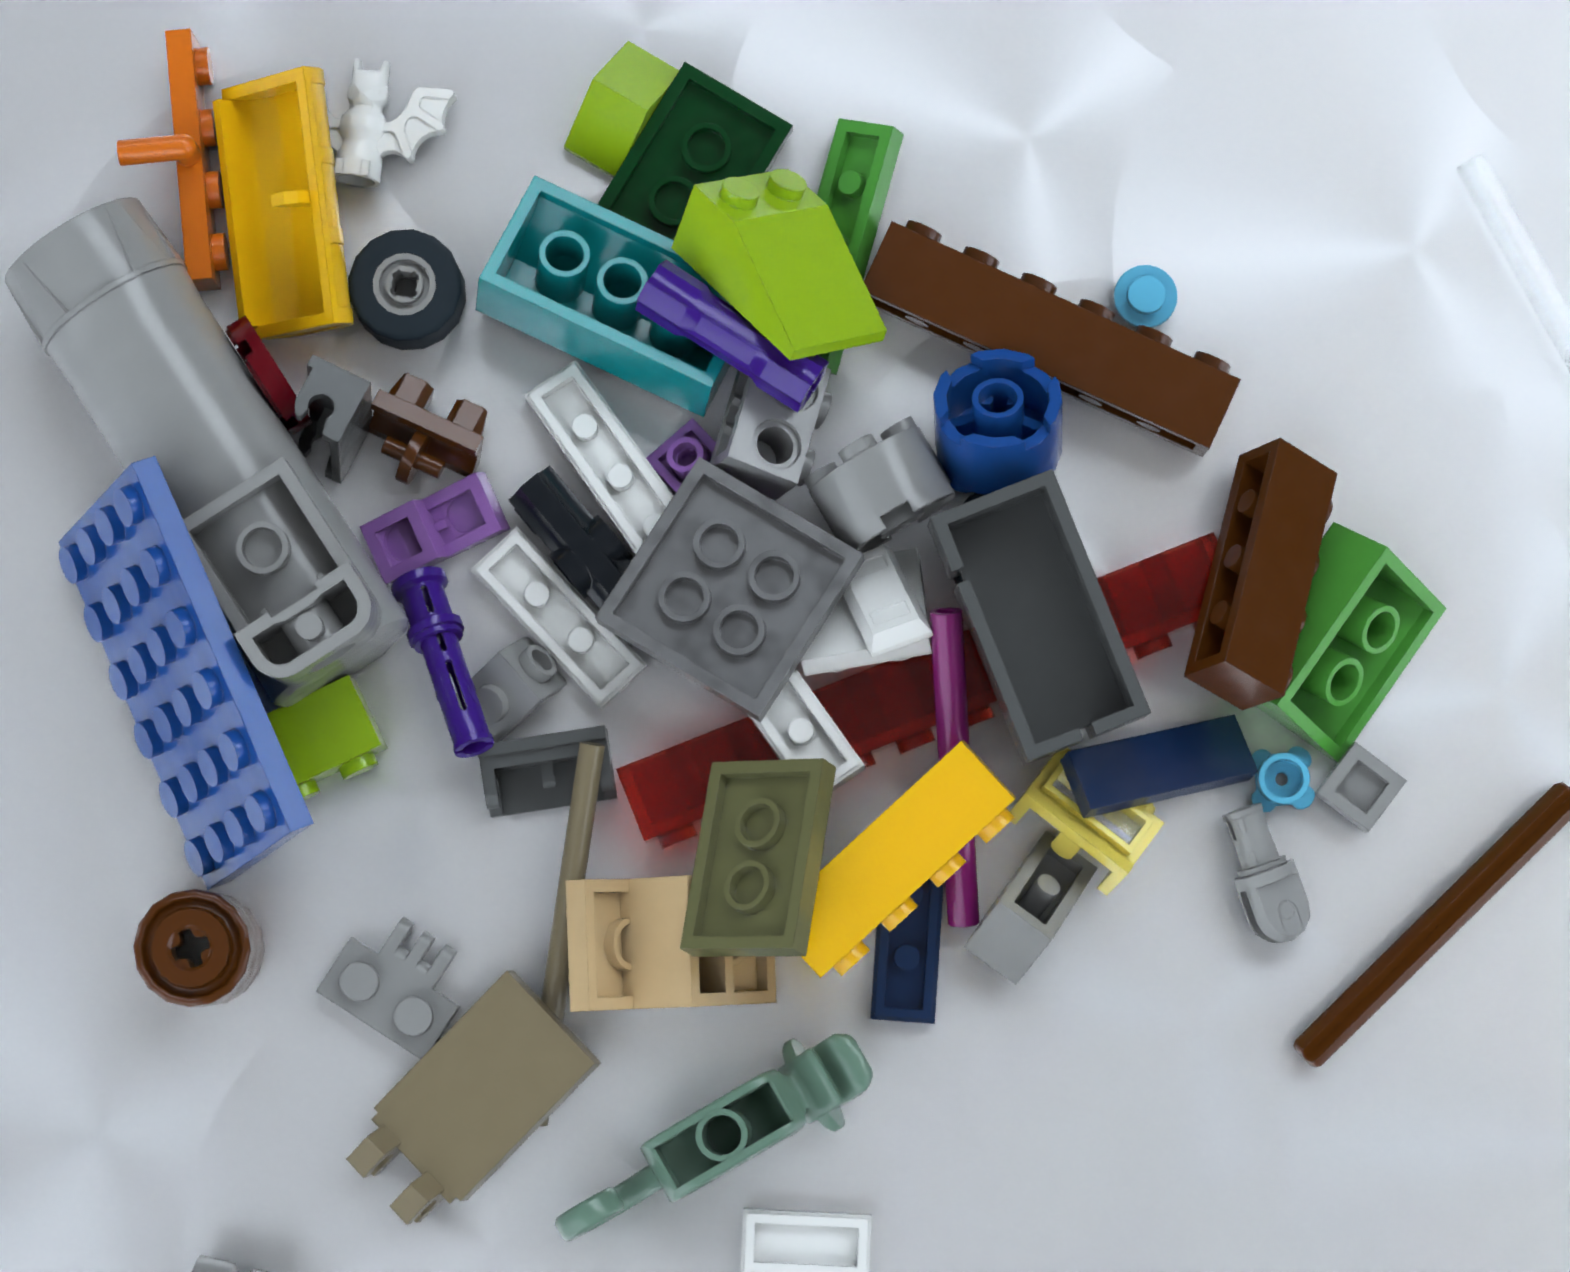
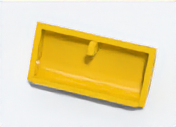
M301 66L221 89L222 99L212 101L238 319L246 315L261 340L318 334L349 327L354 324L343 247L344 236L340 222L334 172V153L331 147L326 106L324 70L319 67Z

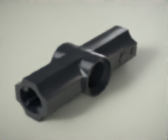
M549 465L525 482L508 501L529 529L551 551L548 556L584 599L589 596L600 609L630 564L633 556L599 515L593 517Z

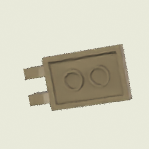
M506 971L374 1107L378 1113L371 1120L379 1128L368 1135L346 1160L363 1178H366L370 1174L377 1176L402 1152L422 1175L410 1183L390 1207L406 1225L411 1224L413 1221L419 1223L444 1198L449 1204L456 1198L459 1201L468 1200L601 1062L515 971Z

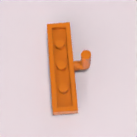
M190 28L165 31L174 135L118 140V160L120 166L176 161L187 272L199 292L221 290L220 271L230 269V257L225 232L216 233L214 209L224 208V195L221 173L219 170L211 171L209 147L218 146L213 109H205L204 86L213 85L214 81L211 53L209 47L200 48V44Z

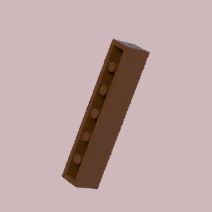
M908 220L904 227L891 221L864 280L877 310L972 353L985 350L1007 349L1029 354L1035 358V367L1047 373L1051 380L1054 376L1058 379L1062 394L1201 457L1210 449L1241 380L1228 374L1231 368L1228 363L1205 352L1197 351L1194 357L1175 350L1171 348L1173 340L1169 336L1151 327L1138 325L1136 331L1122 326L1113 321L1115 317L1114 312L1091 300L1080 299L1079 304L1076 305L1055 295L1057 287L1039 276L1023 273L1019 279L997 269L1000 262L984 251L966 246L963 253L939 243L942 235L922 223Z

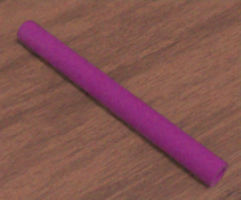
M954 607L937 608L930 611V628L933 633L931 645L938 762L962 740L970 747L962 609ZM975 837L958 851L967 862L945 881L948 925L952 927H972L980 923Z

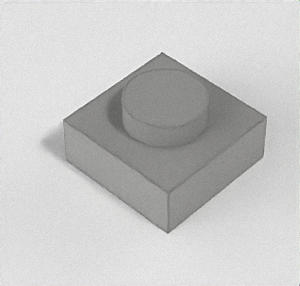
M1354 742L1316 790L1315 795L1366 833L1371 830L1407 780L1357 742Z

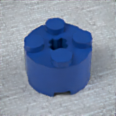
M1007 349L977 351L970 354L971 363L956 369L951 375L946 370L940 376L933 393L936 454L952 481L951 487L956 492H974L987 495L1050 469L1056 470L1062 453L1063 401L1060 382L1055 376L1051 380L1047 373L1035 367L1034 357L1026 353Z

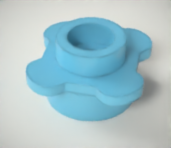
M1295 746L1290 748L1287 753L1271 754L1265 749H1260L1252 754L1258 772L1255 774L1256 790L1251 796L1252 804L1261 802L1263 812H1270L1276 806L1292 805L1294 808L1302 810L1312 804L1315 792L1309 786L1310 774L1308 770L1312 759L1307 750ZM1279 773H1283L1287 777V783L1283 786L1278 785L1275 780Z

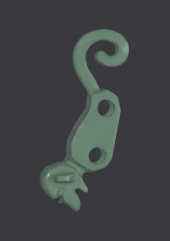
M833 1034L809 1049H806L801 1042L794 1038L785 1042L782 1050L785 1063L778 1068V1071L772 1069L756 1076L654 1136L640 1148L649 1164L648 1166L617 1186L600 1191L558 1216L555 1226L563 1240L570 1242L579 1238L661 1189L664 1190L669 1201L674 1203L784 1139L793 1136L804 1127L806 1122L811 1124L818 1120L825 1128L834 1132L844 1127L845 1119L841 1107L866 1091L873 1078L872 1068L855 1039L848 1034Z

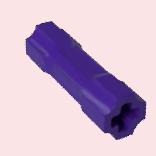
M667 259L658 265L637 298L636 311L672 334L687 337L749 376L759 389L797 413L805 406L826 373L829 362L819 355L790 361L733 306L715 296L705 283Z

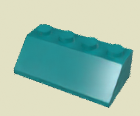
M534 175L479 277L476 311L702 417L705 416L730 367V364L684 336L672 334L635 310L637 298L645 283L655 272L658 265L666 259L705 283L715 296L730 304L671 248L674 240Z

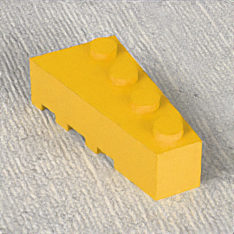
M964 740L960 741L820 870L806 956H801L820 978L832 967L840 976H843L870 951L862 940L881 923L891 932L918 907L910 896L922 884L930 879L937 888L940 887L967 862L958 851L978 834L985 843H988L1015 818L1006 807L1016 799V796Z

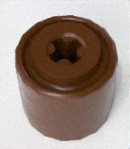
M198 889L174 892L153 904L138 925L133 945L136 969L148 989L166 1002L186 1007H205L228 1003L247 991L260 972L265 952L262 929L250 909L232 896ZM187 930H191L192 934L197 938L207 937L209 940L210 948L201 952L203 963L197 967L194 966L191 959H179L176 954V948L185 944L183 933Z

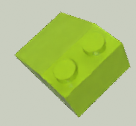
M775 169L771 172L741 177H728L723 180L694 184L671 248L790 361L883 341L887 329L828 205L807 186L806 181L800 175L789 169Z

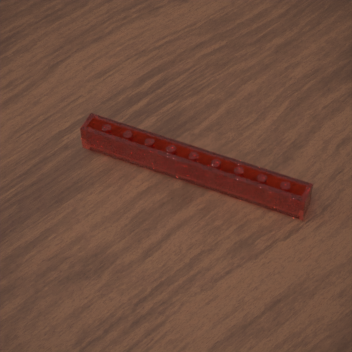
M1214 532L1097 578L1127 652L1133 650L1137 660L1147 658L1173 647L1169 635L1189 627H1193L1195 632L1218 542ZM967 629L963 631L968 723L969 728L994 718L995 715L991 706L998 704V701L970 631ZM932 654L911 657L904 661L884 662L812 691L862 760L865 769L876 765L873 753L895 744L900 755L936 741L932 732L933 729H936ZM748 716L617 768L616 771L644 841L647 844L658 839L663 850L698 836L694 824L702 822L712 762L779 760V758Z

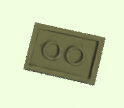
M824 758L712 762L680 945L681 950L693 957L806 956L836 773L834 765Z

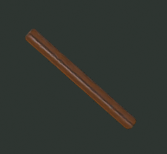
M1563 782L1554 784L1295 1040L1293 1045L1295 1050L1309 1065L1316 1068L1322 1066L1570 821V787Z

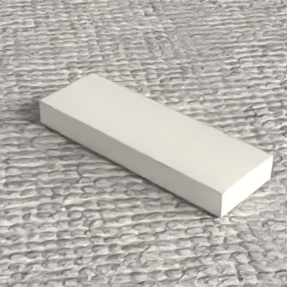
M518 527L514 528L470 569L601 710L648 667L624 639L597 623L595 616L598 612Z

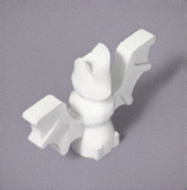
M355 58L352 82L347 92V98L350 103L349 109L341 118H335L331 115L327 106L331 147L334 151H337L334 165L335 180L341 184L353 187H378L381 181L382 159L385 156L399 155L409 163H414L416 152L425 140L437 135L444 136L447 133L445 128L446 114L451 105L457 101L454 91L447 88L419 86L413 90L403 112L396 119L387 122L383 115V109L389 99L390 62L384 61L380 71L363 70L362 61Z

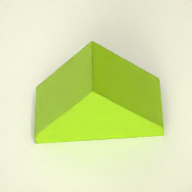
M627 41L592 79L564 144V149L614 178L679 70L632 42Z

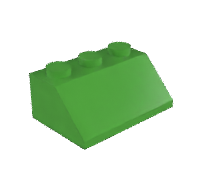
M1333 522L1321 541L1318 554L1320 563L1317 572L1313 576L1305 608L1307 613L1306 622L1299 633L1292 663V680L1286 689L1285 696L1257 705L1256 707L1325 756L1338 762L1359 736L1447 608L1387 546Z

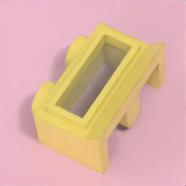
M1067 748L1053 754L1010 810L1015 817L1010 822L1016 825L1029 808L1060 831L1051 842V848L1057 855L1064 859H1072L1082 848L1110 870L1097 887L1100 892L1107 896L1129 874L1133 865L1164 825V822L1154 815L1155 807L1153 803L1083 819L1060 762L1064 755L1071 751Z

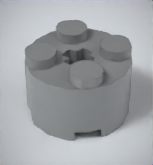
M911 416L897 422L880 434L882 441L879 443L876 442L872 434H868L843 448L838 453L843 461L842 465L837 466L835 462L829 463L803 479L810 490L809 494L834 536L861 553L888 542L892 539V534L914 521L922 522L956 497L950 485L952 481L920 427H917Z

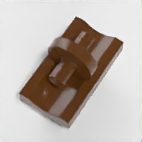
M404 373L389 393L379 389L371 403V409L374 412L368 432L385 440L381 448L382 454L400 461L395 476L396 480L409 485L418 470L437 479L441 476L444 468L465 477L473 474L480 463L484 439L482 435L487 417L486 409L466 399H457L447 419L427 411L433 399L434 388L427 381L409 373Z

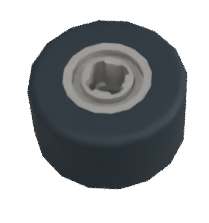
M414 229L393 230L370 240L355 257L348 277L350 302L364 329L380 343L400 350L425 349L445 339L459 323L466 304L465 280L452 252L434 236Z

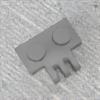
M403 917L379 953L356 938L351 937L316 992L421 1059L439 1041L461 1007L434 989L453 961L457 951L446 944L436 955L434 963L430 965L423 958L431 948L436 937L424 931L412 950H407L402 944L410 936L414 923Z

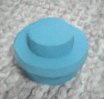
M1139 265L1126 271L1118 280L1113 295L1114 306L1119 316L1127 324L1136 328L1138 325L1154 328L1163 324L1172 315L1177 304V289L1172 278L1164 270L1152 265Z

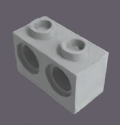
M826 369V373L817 389L798 413L759 389L749 376L738 370L710 463L773 500L779 499L796 485L802 486L805 483L803 479L810 474L815 459V451L809 449L814 428H820L830 409L832 394L825 392L832 369ZM757 440L765 442L772 448L776 457V464L763 459L757 448Z

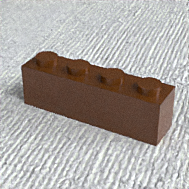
M1282 438L1239 455L1184 677L1242 711L1285 696L1286 689L1292 680L1294 654L1299 633L1306 622L1307 613L1305 608L1312 579L1320 563L1319 549L1325 524L1332 512L1333 502L1331 499L1338 474Z

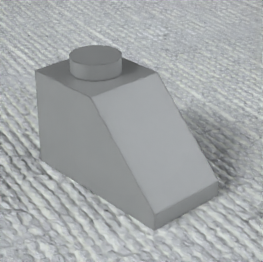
M1045 831L964 946L965 949L1015 985H1017L1052 941L1098 869L1078 853L1072 859H1064L1057 855L1051 848V842L1055 836L1048 831Z

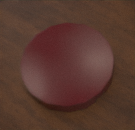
M246 315L228 325L225 331L234 346L237 345L239 347L236 349L277 415L279 417L282 415L280 420L287 431L295 434L312 424L313 422L308 414L301 421L296 419L295 400L297 396Z

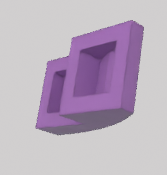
M474 472L424 499H413L360 526V529L384 582L391 584L406 572L421 567L434 566L510 530V527L486 473Z

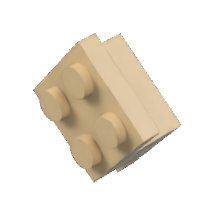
M692 875L565 881L570 1012L777 1003L775 956L693 957L681 950L680 945Z

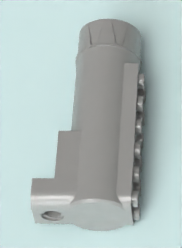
M128 197L101 204L63 223L34 243L9 268L5 275V283L46 355L52 358L70 383L124 470L133 462L156 456L240 652L274 705L282 707L292 706L317 689L347 675L355 674L384 655L407 631L409 619L204 302L187 272L188 268L140 200Z

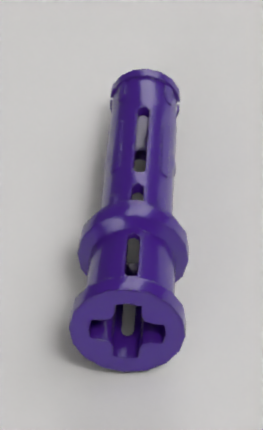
M434 566L417 568L398 577L392 583L391 591L397 602L403 604L406 616L409 619L410 629L406 636L411 648L424 656L435 689L436 698L440 704L453 742L455 756L459 758L474 757L488 751L494 745V739L489 732L475 685L471 679L459 643L463 637L464 625L460 616L452 613L445 592L449 581L444 569ZM450 676L452 677V680H453V683H454V686H455V689H456V692H457V695H458V698H459V701H460V704H461L462 709L460 708V705H459V702H458V699H457V696H456V693H455L453 684H452V682H451Z

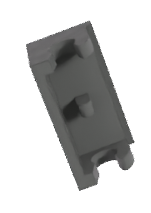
M312 355L307 364L308 377L295 400V416L297 420L301 421L308 414L309 408L310 419L313 423L302 431L298 448L306 458L311 452V447L315 440L322 437L323 440L329 442L331 455L327 462L325 477L341 484L369 433V425L372 420L371 382Z
M605 725L494 742V745L488 751L478 755L487 809L490 811V817L495 818L570 806L579 743L581 741L605 745L597 802L618 799L608 731Z

